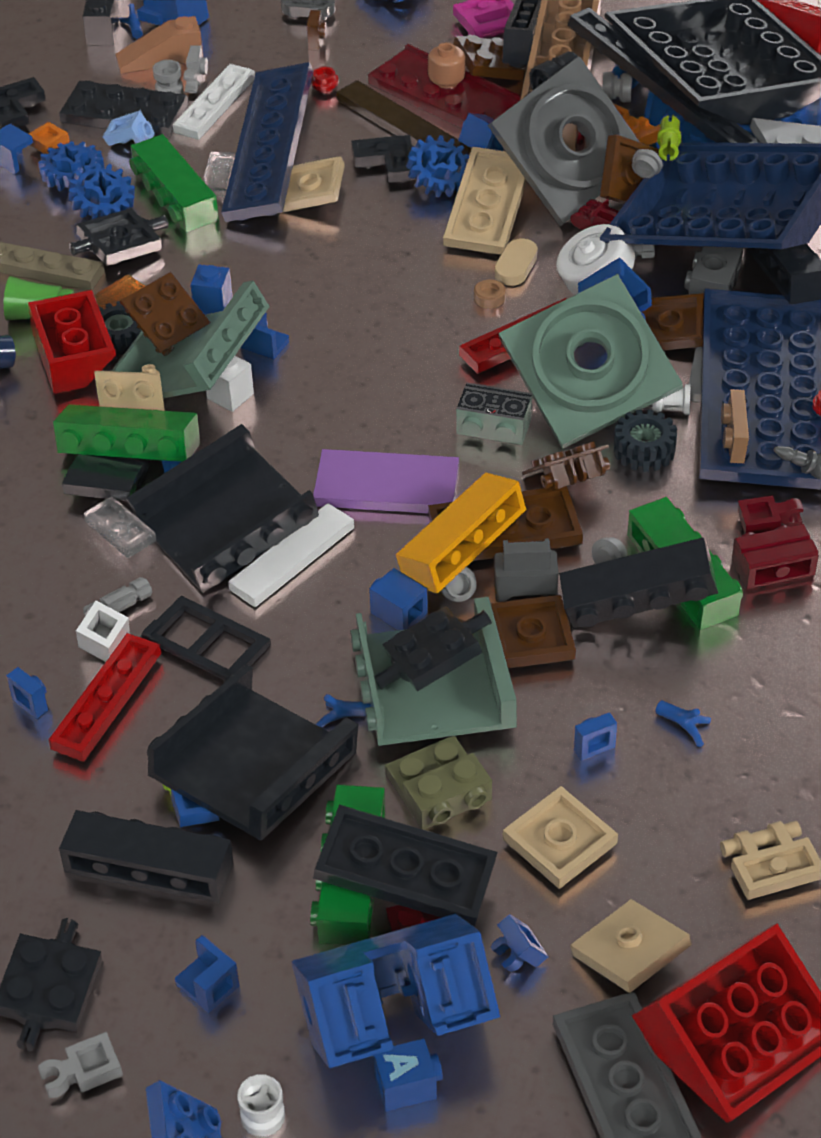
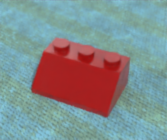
M88 290L28 302L32 334L53 394L87 387L95 378L94 372L102 371L116 356L115 348L93 291Z

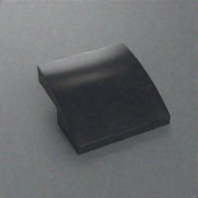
M79 454L71 464L62 482L63 493L127 501L126 498L135 493L137 487L143 486L151 464L150 459Z

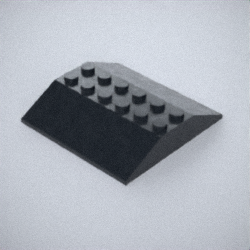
M688 0L605 12L604 18L698 107L740 125L751 124L752 118L775 120L777 118L789 117L821 97V55L757 0Z

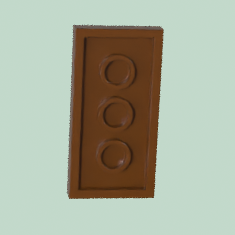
M567 486L554 491L550 488L521 491L526 511L473 561L494 558L496 553H503V540H508V543L545 541L546 538H549L550 549L583 544V532ZM452 502L428 505L430 522Z

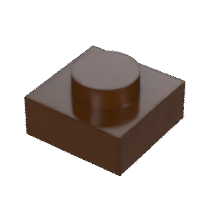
M310 10L307 22L308 50H320L321 39H326L327 25L326 22H322L321 11Z

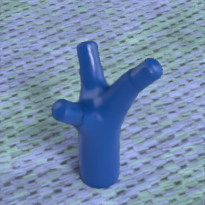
M131 3L129 4V17H120L119 22L128 24L132 37L138 39L142 37L143 32L138 13L135 12L134 4Z
M326 694L324 701H326V706L332 708V711L323 716L316 725L323 728L326 724L341 718L366 717L365 708L371 707L370 703L363 704L362 701H342Z
M663 700L657 704L655 710L657 715L676 722L693 737L697 747L704 745L695 725L710 724L711 718L709 716L700 715V710L697 708L685 710Z

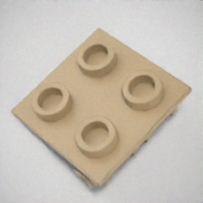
M148 364L142 366V372L140 373L94 372L99 406L165 411L160 372L156 370L155 365Z

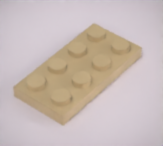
M472 147L443 236L444 246L497 255L503 253L508 244L527 182L507 152Z

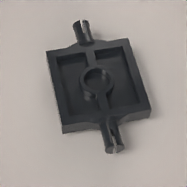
M132 208L81 222L77 224V235L82 240L70 242L69 250L73 256L86 251L93 252L106 266L118 264L124 260L161 250L162 239L154 231L168 228V220L164 215L148 220L139 216Z
M445 606L439 611L432 612L425 619L407 630L397 633L392 639L382 644L388 657L391 659L392 665L374 675L377 685L382 690L387 685L401 678L410 682L418 692L483 653L473 634L492 624L488 614L482 610L480 613L464 621L457 618Z
M68 918L61 920L56 939H44L19 934L0 984V1016L14 1018L24 1025L19 1040L16 1043L22 1050H25L26 1044L27 1051L34 1050L40 1029L59 1028L73 1032L78 1030L102 961V954L99 950L76 946L72 943L76 929L79 926L73 919L70 920V923H68Z

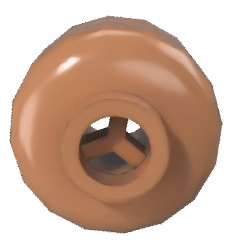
M448 42L434 47L428 55L429 79L441 88L455 87L465 76L464 52L459 47Z

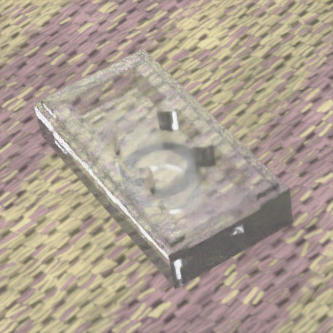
M210 152L203 181L217 197H225L236 152Z
M113 496L84 513L85 522L128 559L156 542L155 532Z

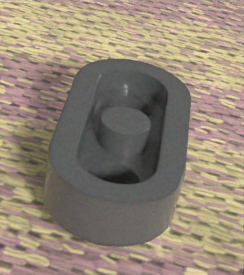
M281 0V11L292 18L309 17L310 10L321 11L322 20L329 18L335 13V0Z

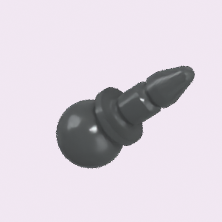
M776 446L774 448V452L783 460L801 466L802 473H810L813 477L821 480V453L817 454L814 450L804 453L786 446Z

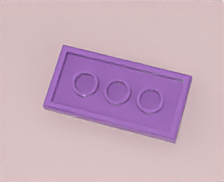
M322 449L313 494L317 507H323L329 503L335 508L428 513V505L453 502L455 500L459 457Z

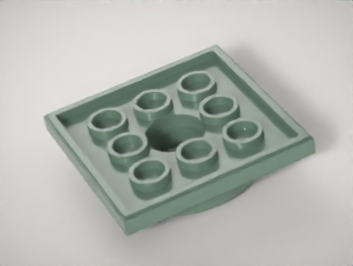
M618 274L499 333L500 341L529 392L533 393V399L562 449L617 422L621 417L625 418V414L628 412L633 414L636 410L643 409L683 389L682 381ZM587 342L598 343L605 348L607 359L602 366L596 369H585L578 365L574 359L576 348L583 346Z

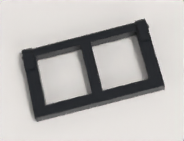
M182 595L157 620L154 619L141 635V638L160 644L161 649L223 679L224 682L230 675H235L245 665L251 666L271 645L270 638ZM184 612L212 624L189 649L161 636ZM223 631L252 644L229 669L201 656Z

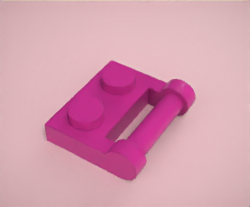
M468 0L454 4L453 15L468 31V35L482 38V35L505 28L514 4L511 0Z

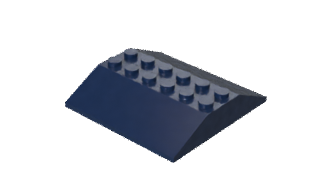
M681 142L678 146L679 153L676 159L670 161V154H667V161L661 159L663 163L661 171L652 178H644L609 224L620 228L625 235L610 234L611 229L607 227L600 236V241L609 243V241L622 240L626 244L785 249L807 244L821 225V144Z

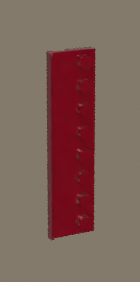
M406 44L403 51L368 74V84L462 128L468 113L487 115L495 120L519 102L521 98L520 95L484 78L472 76L466 70L463 80L455 87L441 88L429 79V53L410 44ZM579 132L577 143L582 144L584 136Z

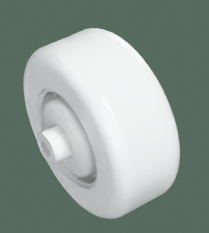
M609 224L591 226L574 235L563 246L558 255L556 266L558 274L570 292L575 295L578 294V283L619 257L631 269L633 268L635 251L631 244H626L622 240L609 241V243L600 241V236L607 227L611 229L610 234L625 235L617 226Z

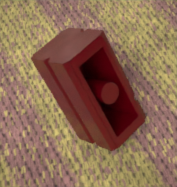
M804 524L791 527L783 525L772 531L757 534L749 532L735 538L732 564L737 574L740 575V580L745 590L814 576L816 574L819 554Z

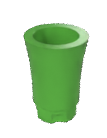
M9 276L4 293L5 320L30 319L28 302L73 294L74 290L62 289V286L46 285Z

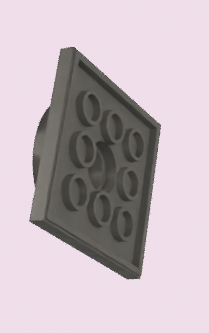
M580 56L487 125L559 226L567 222L573 213L578 212L579 208L584 205L586 206L590 199H596L600 195L608 136L620 135L640 142ZM566 124H575L580 134L585 137L586 146L582 151H573L565 144L562 133Z

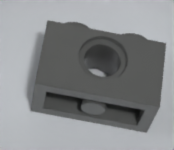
M703 246L702 251H696L692 266L693 271L688 270L684 288L689 290V294H704L705 289L733 291L741 272L743 248Z

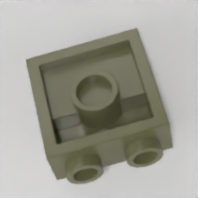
M455 736L448 737L385 764L387 778L423 830L433 825L443 824L451 817L469 809L480 808L486 802L492 800V779L474 753L467 754Z

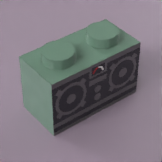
M466 382L456 408V434L523 445L532 419L533 393Z

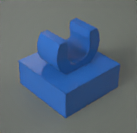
M511 914L497 924L504 936L497 938L492 943L491 949L495 953L502 955L511 948L509 958L502 962V966L510 972L516 971L522 966L524 960L537 968L549 957L529 926Z

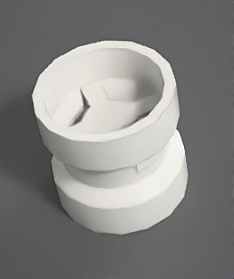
M254 1075L247 1078L241 1084L237 1098L242 1125L249 1134L257 1137L272 1135L282 1127L285 1121L281 1086L277 1080L268 1075Z

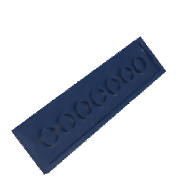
M310 62L256 72L221 211L225 222L244 221L248 218L264 215L273 216L283 212L313 75Z

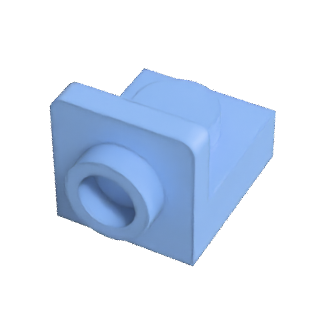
M139 110L112 119L103 138L108 146L120 142L125 144L132 139L135 143H139L153 138L155 133L151 124Z

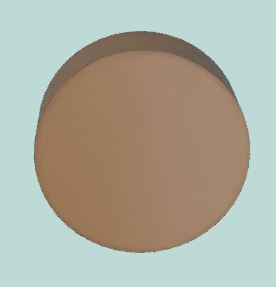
M488 279L475 285L474 302L478 306L493 309L504 304L506 288L501 282Z

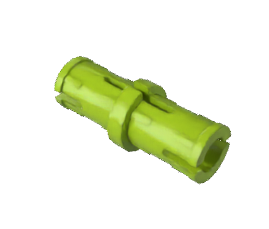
M669 115L661 120V129L657 135V142L660 146L659 156L661 159L667 161V154H670V161L676 159L679 153L678 146L681 143L680 122L673 115L672 121L669 122Z

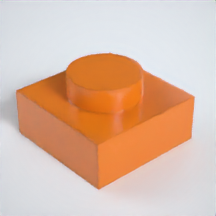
M50 122L29 133L33 138V143L30 146L44 154H48V148L57 149L59 143L68 144L70 142L68 132Z

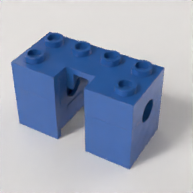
M457 914L291 961L311 1043L328 1068L394 1049L382 1004H384L382 998L401 993L405 998L410 996L415 1015L436 1036L501 1017L481 933Z

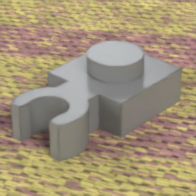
M190 45L186 60L187 69L184 71L183 80H186L185 93H197L202 76L207 75L208 60L207 57H203L202 46Z
M107 1032L66 1047L65 1051L68 1058L66 1060L49 1059L38 1066L42 1079L52 1075L59 1076L55 1081L45 1084L49 1098L63 1095L69 1086L76 1082L80 1091L84 1092L123 1076L121 1066Z

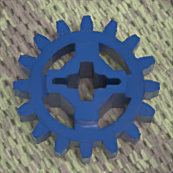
M429 135L425 142L419 139L416 146L411 148L406 167L410 169L408 177L417 179L414 185L416 188L422 185L426 187L425 194H429L432 190L435 191L437 198H440L442 192H445L448 197H452L454 190L456 192L459 190L470 155H463L464 146L461 145L456 148L452 138L448 142H444L443 135H439L438 140L434 141L431 135Z
M70 141L69 144L59 143L57 149L48 148V154H41V161H38L42 182H47L49 188L57 185L58 191L69 187V181L74 179L75 171L83 173L85 165L95 169V164L99 163L101 168H105L101 150L96 151L95 145L86 147L85 142H81L79 145H74L73 141Z
M99 163L95 164V169L85 165L83 173L75 171L74 179L69 181L68 201H72L73 210L81 209V218L90 215L91 219L129 209V207H133L135 186L131 185V177H122L123 170L121 168L117 171H112V164H108L106 169L101 168Z

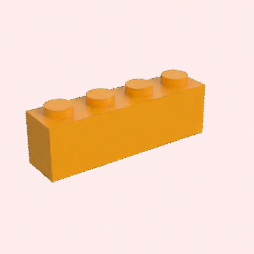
M485 472L395 554L400 571L426 587L427 591L438 594L526 511L519 481Z

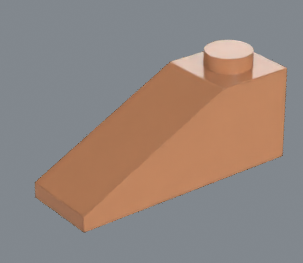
M182 16L175 20H168L117 52L116 59L120 73L153 69L154 64L162 60H174L179 64L186 63L190 45L202 46L201 31L196 17Z

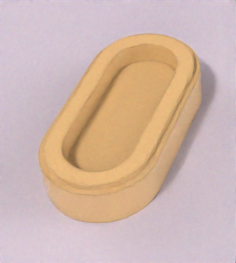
M515 239L509 242L495 265L496 280L507 286H515L524 282L537 260V245L528 239Z

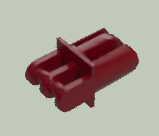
M590 199L586 206L584 205L579 208L578 212L573 213L570 219L575 227L584 230L595 225L610 224L619 211L609 207V199H606L603 203Z

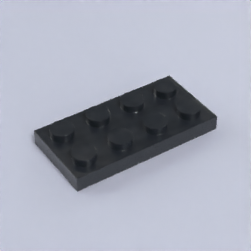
M79 80L59 112L60 122L107 129L112 119L140 110L145 119L151 124L155 133L154 136L163 134L165 137L170 138L173 133V123L184 113L188 106V97L185 94H177L172 91L162 92L148 90L147 88H132L119 84L110 85L95 83L90 80Z
M339 805L315 866L313 879L440 918L457 914L475 927L498 852Z

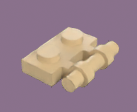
M781 821L768 824L767 829L749 833L747 830L738 832L733 835L732 839L720 842V849L724 857L739 854L738 857L732 858L731 869L747 900L821 880V860L809 838L792 840V838L802 835L798 821L783 824ZM772 844L773 846L760 851L758 850V848Z

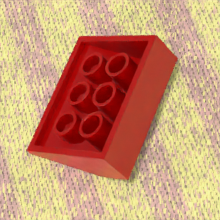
M757 0L821 55V7L799 0Z
M778 923L741 943L631 1015L655 1055L726 1123L734 1120L821 1057V991Z

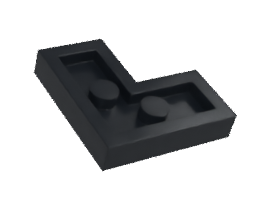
M35 77L0 87V129L9 124L17 128L30 124L28 113L24 107H32L37 103L46 101L45 91Z
M410 135L351 140L355 168L385 165L389 183L417 180L416 178L408 177L410 169L406 167L409 153L413 147Z

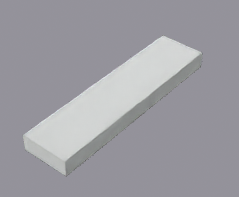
M229 64L173 123V132L199 140L254 81L255 70Z
M327 503L318 510L319 516L308 525L301 527L283 539L278 545L271 547L229 580V590L253 607H257L354 529V519Z

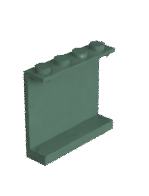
M254 280L243 282L223 311L205 315L211 322L209 325L173 346L174 350L166 356L162 353H157L155 351L156 347L148 337H144V332L141 331L111 371L140 373L142 372V366L148 364L155 365L156 370L160 372L163 398L211 390L270 306Z
M489 597L474 598V616L484 610L492 624L473 634L483 653L418 692L410 682L401 678L387 685L382 690L379 688L374 675L392 665L391 659L388 657L382 644L404 630L367 634L366 621L363 622L361 613H356L357 629L350 630L353 652L360 651L359 655H355L358 678L365 677V681H360L363 704L370 703L371 707L365 708L368 731L375 730L378 746L517 727V700Z

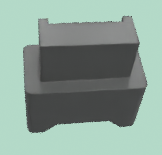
M546 538L545 541L508 543V540H503V553H496L494 555L496 601L505 602L512 596L542 595L545 597L558 595L559 571L557 553L551 551L549 538Z

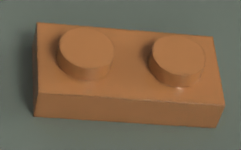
M731 389L728 403H723L721 409V424H727L723 432V448H729L730 463H744L749 441L745 390Z

